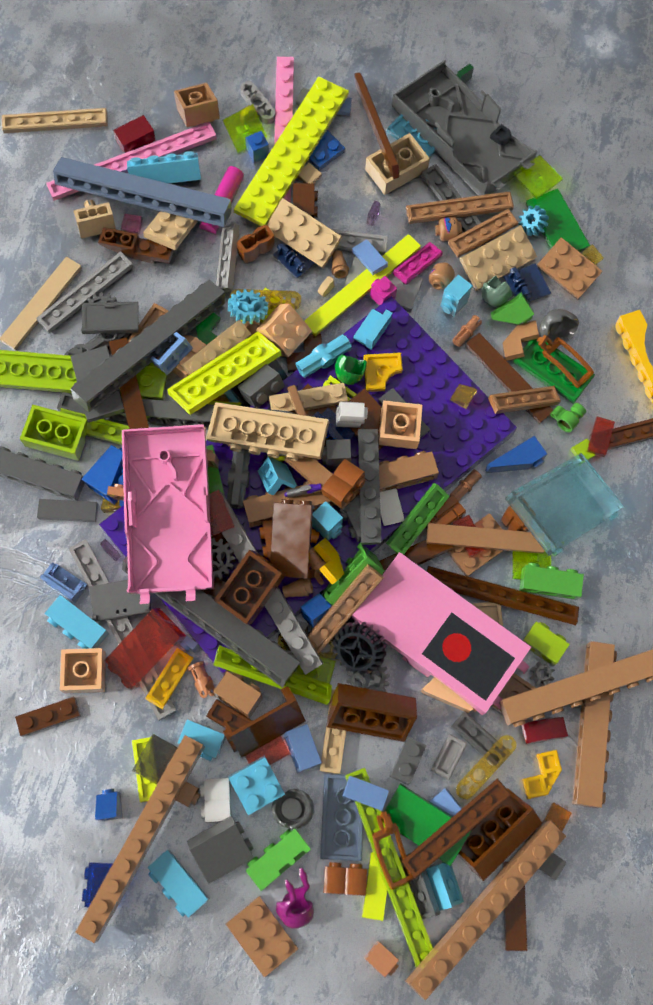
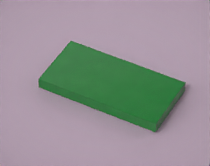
M558 188L526 201L527 207L532 206L534 208L537 205L540 209L546 211L545 215L549 216V219L545 221L548 223V226L543 227L544 232L542 234L550 248L562 237L579 252L589 249L590 244Z
M537 339L529 340L523 348L524 357L516 358L513 363L548 387L554 386L558 394L574 404L595 374L593 373L585 383L576 388L557 366L544 357L542 353L544 350L538 345ZM557 348L550 354L565 367L577 382L588 372L585 367Z
M399 784L385 809L387 814H390L392 823H396L400 834L418 846L453 817L403 784ZM470 832L438 859L451 866Z

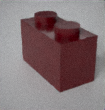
M144 115L113 130L115 140L123 153L156 141L154 129Z

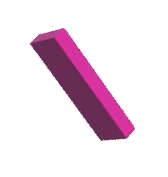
M429 242L394 269L393 275L406 285L442 257L443 252Z

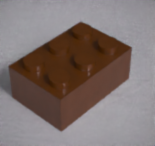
M248 550L214 601L245 624H252L282 582L286 573L257 552Z

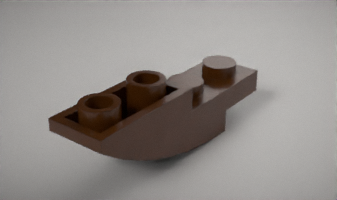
M103 227L98 241L99 245L116 253L121 251L127 257L152 264L155 261L170 264L174 252L173 249L157 242L139 238L136 233Z

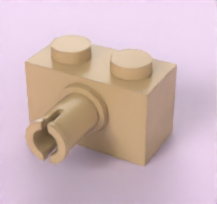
M87 200L84 203L85 208L73 210L81 239L101 234L103 227L116 229L109 202L96 205L93 200H90L91 205H89Z

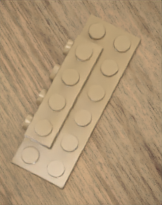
M215 402L206 439L210 442L227 444L230 450L235 452H241L242 449H246L254 455H260V452H265L269 457L279 458V455H284L286 459L291 461H297L298 458L304 457L321 459L329 420Z

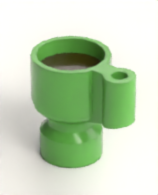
M575 403L570 408V411L557 406L550 415L557 420L558 426L563 431L571 433L579 424V418L586 414V409L581 404Z

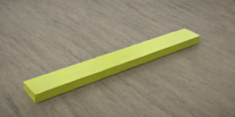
M409 234L382 256L388 263V267L375 275H372L366 269L304 320L312 330L311 333L316 337L370 292L371 285L376 279L389 276L394 269L419 251L421 245Z

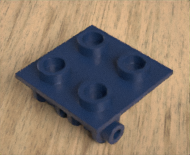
M282 242L277 245L278 250L273 254L297 279L316 264Z
M536 263L522 269L513 267L510 269L511 273L503 276L510 286L514 297L522 292L527 301L532 302L551 294Z

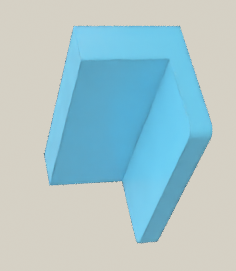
M372 309L355 333L353 339L372 350L390 324L393 313L385 310L381 314Z
M269 456L258 470L267 493L273 496L282 484L293 489L297 486L288 466Z
M442 862L426 869L440 911L464 902L452 865L449 866Z

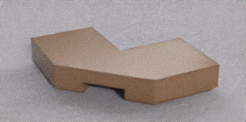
M536 320L518 324L505 339L503 348L506 361L524 357L522 342L539 338Z

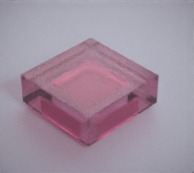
M124 214L121 231L139 235L143 220L142 216Z

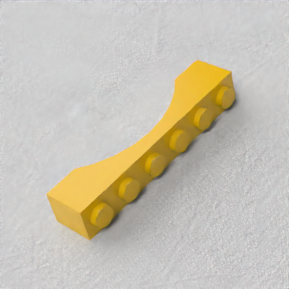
M641 310L621 315L616 322V331L621 335L623 346L630 354L631 363L638 371V378L643 382L646 395L653 403V367L649 362L645 349L647 323Z

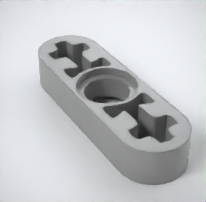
M246 81L242 83L240 90L243 99L248 105L255 107L258 118L263 123H273L275 120V110L253 82ZM255 100H261L263 102L261 105L253 104Z

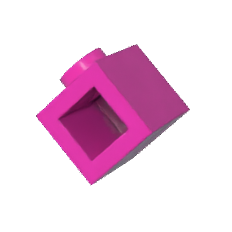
M386 276L381 279L378 278L371 285L370 297L378 305H381L391 296L394 299L396 298L397 287Z

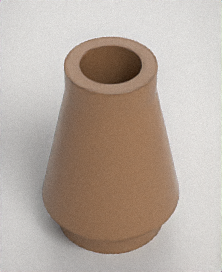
M334 251L332 254V274L334 277L341 279L348 275L349 267L343 257V253L341 251Z
M300 578L282 587L285 598L309 596V594L313 593L310 578Z

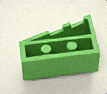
M361 543L357 546L359 551L353 559L350 557L347 559L346 563L348 565L344 569V575L333 585L329 583L323 592L326 600L332 605L367 564L383 575L384 569L377 556L364 545H361Z
M296 829L285 831L280 836L282 839L276 845L272 842L263 850L265 854L261 858L256 856L247 863L249 868L245 871L260 891L311 850Z

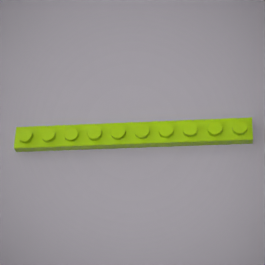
M365 768L345 775L347 781L349 776L371 783ZM354 801L417 968L433 947L409 883L391 890L383 874L372 837L373 833L380 830L376 817L382 811ZM391 835L378 840L392 882L395 883L405 878L406 875Z

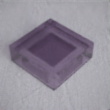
M374 200L368 213V225L373 226L380 213L381 204L378 201Z
M106 539L100 543L103 550L114 561L121 558L119 552Z

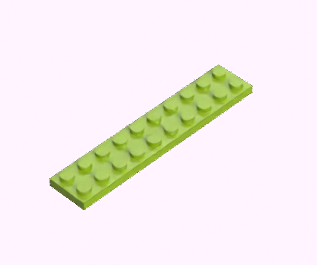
M0 350V387L72 393L71 388L77 380L71 356ZM151 362L136 374L142 399L163 401L167 375Z

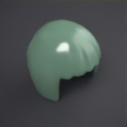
M495 275L487 283L483 284L481 294L487 304L498 307L505 304L511 298L512 291L505 281L501 284L499 278Z

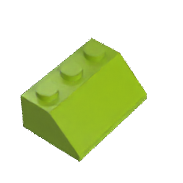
M32 404L20 440L25 447L79 461L85 445L87 419Z

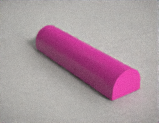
M229 166L215 195L231 199L232 203L244 178L243 172L237 167ZM201 222L199 225L200 229L216 234L220 227Z

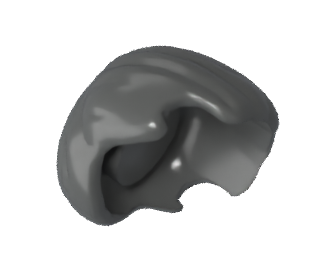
M563 309L551 310L541 321L540 336L547 335L552 342L558 337L560 339H571L577 331L579 320L576 315Z
M290 789L285 792V795L273 801L272 814L277 823L282 827L300 829L311 821L314 814V803L306 792Z

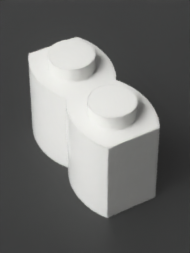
M340 401L339 407L336 410V427L360 428L361 424H364L365 419H367L368 408L364 407V403Z
M229 778L204 779V784L200 785L201 797H205V806H201V818H205L206 823L221 822L231 816Z

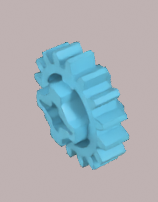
M244 289L241 293L237 290L236 294L232 293L231 298L228 300V312H231V317L236 316V321L241 319L243 324L246 321H249L250 324L253 321L259 323L260 319L264 320L265 315H267L268 302L265 301V296L260 297L259 292L254 294L253 290L247 292Z

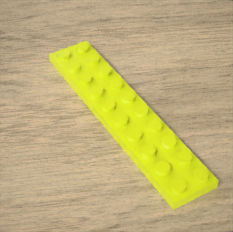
M321 77L317 78L234 207L235 214L259 226L267 225L280 201L286 196L349 95V90Z

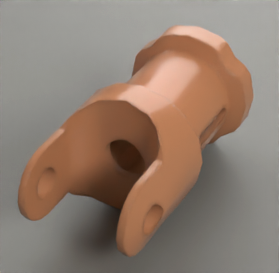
M311 548L309 566L315 570L314 577L318 583L323 585L324 581L320 577V568L326 562L322 561L314 548Z
M204 661L197 662L188 667V671H191L194 677V685L202 698H206L208 695H215L214 692L211 693V690L214 691L215 687L211 676H208L204 668Z

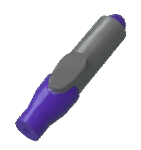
M310 484L287 490L284 496L291 498L311 494L322 490V484Z

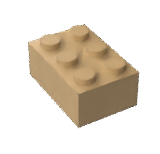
M410 133L390 144L399 164V178H392L381 149L366 157L365 170L384 195L421 175L422 171L428 169L430 158Z

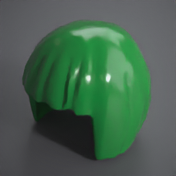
M338 356L335 364L337 378L342 383L348 385L359 382L365 374L367 361L357 360L350 356Z

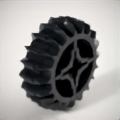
M355 621L353 624L349 622L342 626L335 634V639L332 643L335 646L332 652L337 653L335 659L341 660L340 666L345 665L346 671L352 669L353 674L359 671L360 675L370 674L373 670H377L384 662V657L387 653L385 651L387 644L382 643L384 637L378 636L380 630L374 631L373 625L367 627L366 621L362 622L361 625L359 621ZM357 636V639H348L347 637ZM362 657H371V659L364 660Z

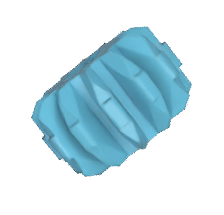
M537 205L534 208L529 206L528 211L524 209V215L519 216V219L522 221L518 223V226L521 225L528 236H532V234L538 236L539 231L543 233V227L548 226V223L545 221L549 219V216L545 215L546 211L540 209Z

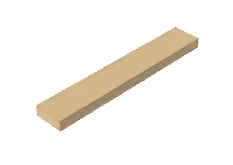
M106 108L2 115L3 133L108 126Z
M65 257L3 333L0 341L16 351L38 324L36 318L54 304L82 269L81 265Z

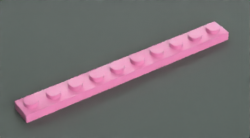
M277 57L275 144L293 117L294 57ZM291 188L289 189V191L287 192L286 196L284 197V199H286V200L289 201L290 203H291Z
M206 122L95 165L128 173L127 161L132 158L146 159L153 155L163 157L171 153L179 154L217 138L210 122ZM54 180L46 183L54 201L79 192V190L55 185Z

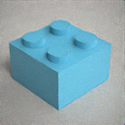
M265 755L228 776L248 815L285 795Z

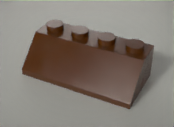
M338 683L332 695L327 727L405 742L417 719L416 698Z
M508 788L507 790L512 795L472 829L458 853L463 862L483 882L542 824L535 810Z

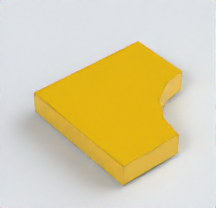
M401 353L367 354L363 356V360L367 361L365 384L368 392L385 391L389 378L403 371Z

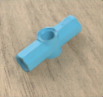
M342 334L328 344L318 345L310 355L298 361L296 367L299 373L306 378L320 368L325 369L331 366L338 356L351 350L352 346L348 338Z

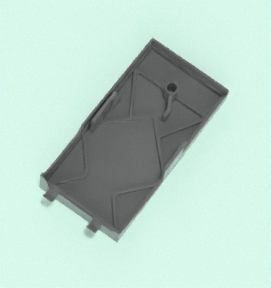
M444 60L393 94L392 107L399 114H402L406 121H409V125L414 130L417 129V133H420V136L425 141L427 140L431 147L435 148L437 154L478 196L491 194L495 190L503 188L506 182L524 169L532 167L535 164L533 162L537 150L534 151L512 135L510 141L505 145H499L491 140L490 134L500 125L498 119L501 108L483 90L480 92L484 96L481 101L445 64L446 60Z

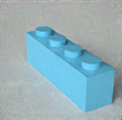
M192 151L184 152L181 155L171 153L163 157L153 155L146 159L136 157L127 161L128 174L164 183L201 180L198 153Z

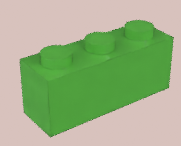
M528 563L521 570L519 591L573 600L582 597L584 574L578 573L577 570L566 569V571H561L555 566L542 568L536 563Z

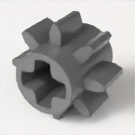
M539 661L536 663L537 668H530L533 672L530 679L536 681V686L540 683H543L545 686L548 685L547 680H554L551 675L555 669H550L548 662L542 665ZM541 670L544 671V676H545V677H543V678L540 677V676H541V673H540Z

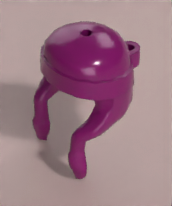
M299 868L304 886L294 889L289 880H285L288 893L283 897L282 902L279 901L276 904V911L280 919L287 927L293 929L306 926L314 916L313 903L305 898L310 885L303 868Z

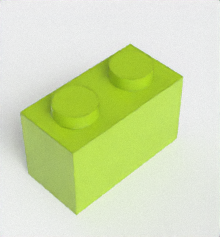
M537 621L522 640L531 647V652L548 662L551 666H555L570 645L566 642L564 636L558 633L554 634L550 631L549 626Z

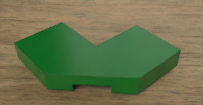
M212 313L196 326L197 337L200 341L207 345L217 337V335L212 333V330L221 321V317Z

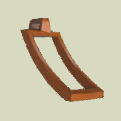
M547 335L537 339L538 345L544 350L542 352L544 357L557 366L576 388H579L594 373L589 364L559 337L554 342ZM559 345H562L572 353L588 371L578 382L564 366L550 355Z
M385 811L376 817L380 830L373 833L372 837L383 874L390 889L393 890L415 878L407 869L409 876L395 883L391 880L378 840L395 833L402 860L407 856L402 844L399 828L396 823H392L390 814H387Z

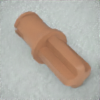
M476 315L472 316L466 325L461 326V330L453 338V344L460 347L469 337L473 336V332L482 324V320Z
M473 469L464 480L459 481V485L450 495H454L459 501L467 492L472 491V487L482 478L481 474Z

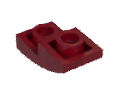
M564 717L536 720L522 725L526 744L568 737Z

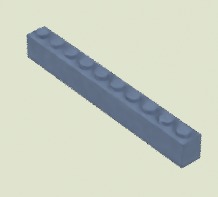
M64 157L59 159L53 169L55 185L221 227H225L231 214V199Z

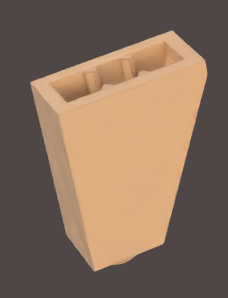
M435 677L421 690L424 695L466 713H469L471 710L477 711Z

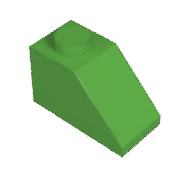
M522 292L491 312L493 320L513 324L527 323L534 315L533 308Z

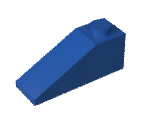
M533 436L490 462L485 471L487 473L528 470L533 466L537 468L545 462L544 459L547 456V452L536 437Z

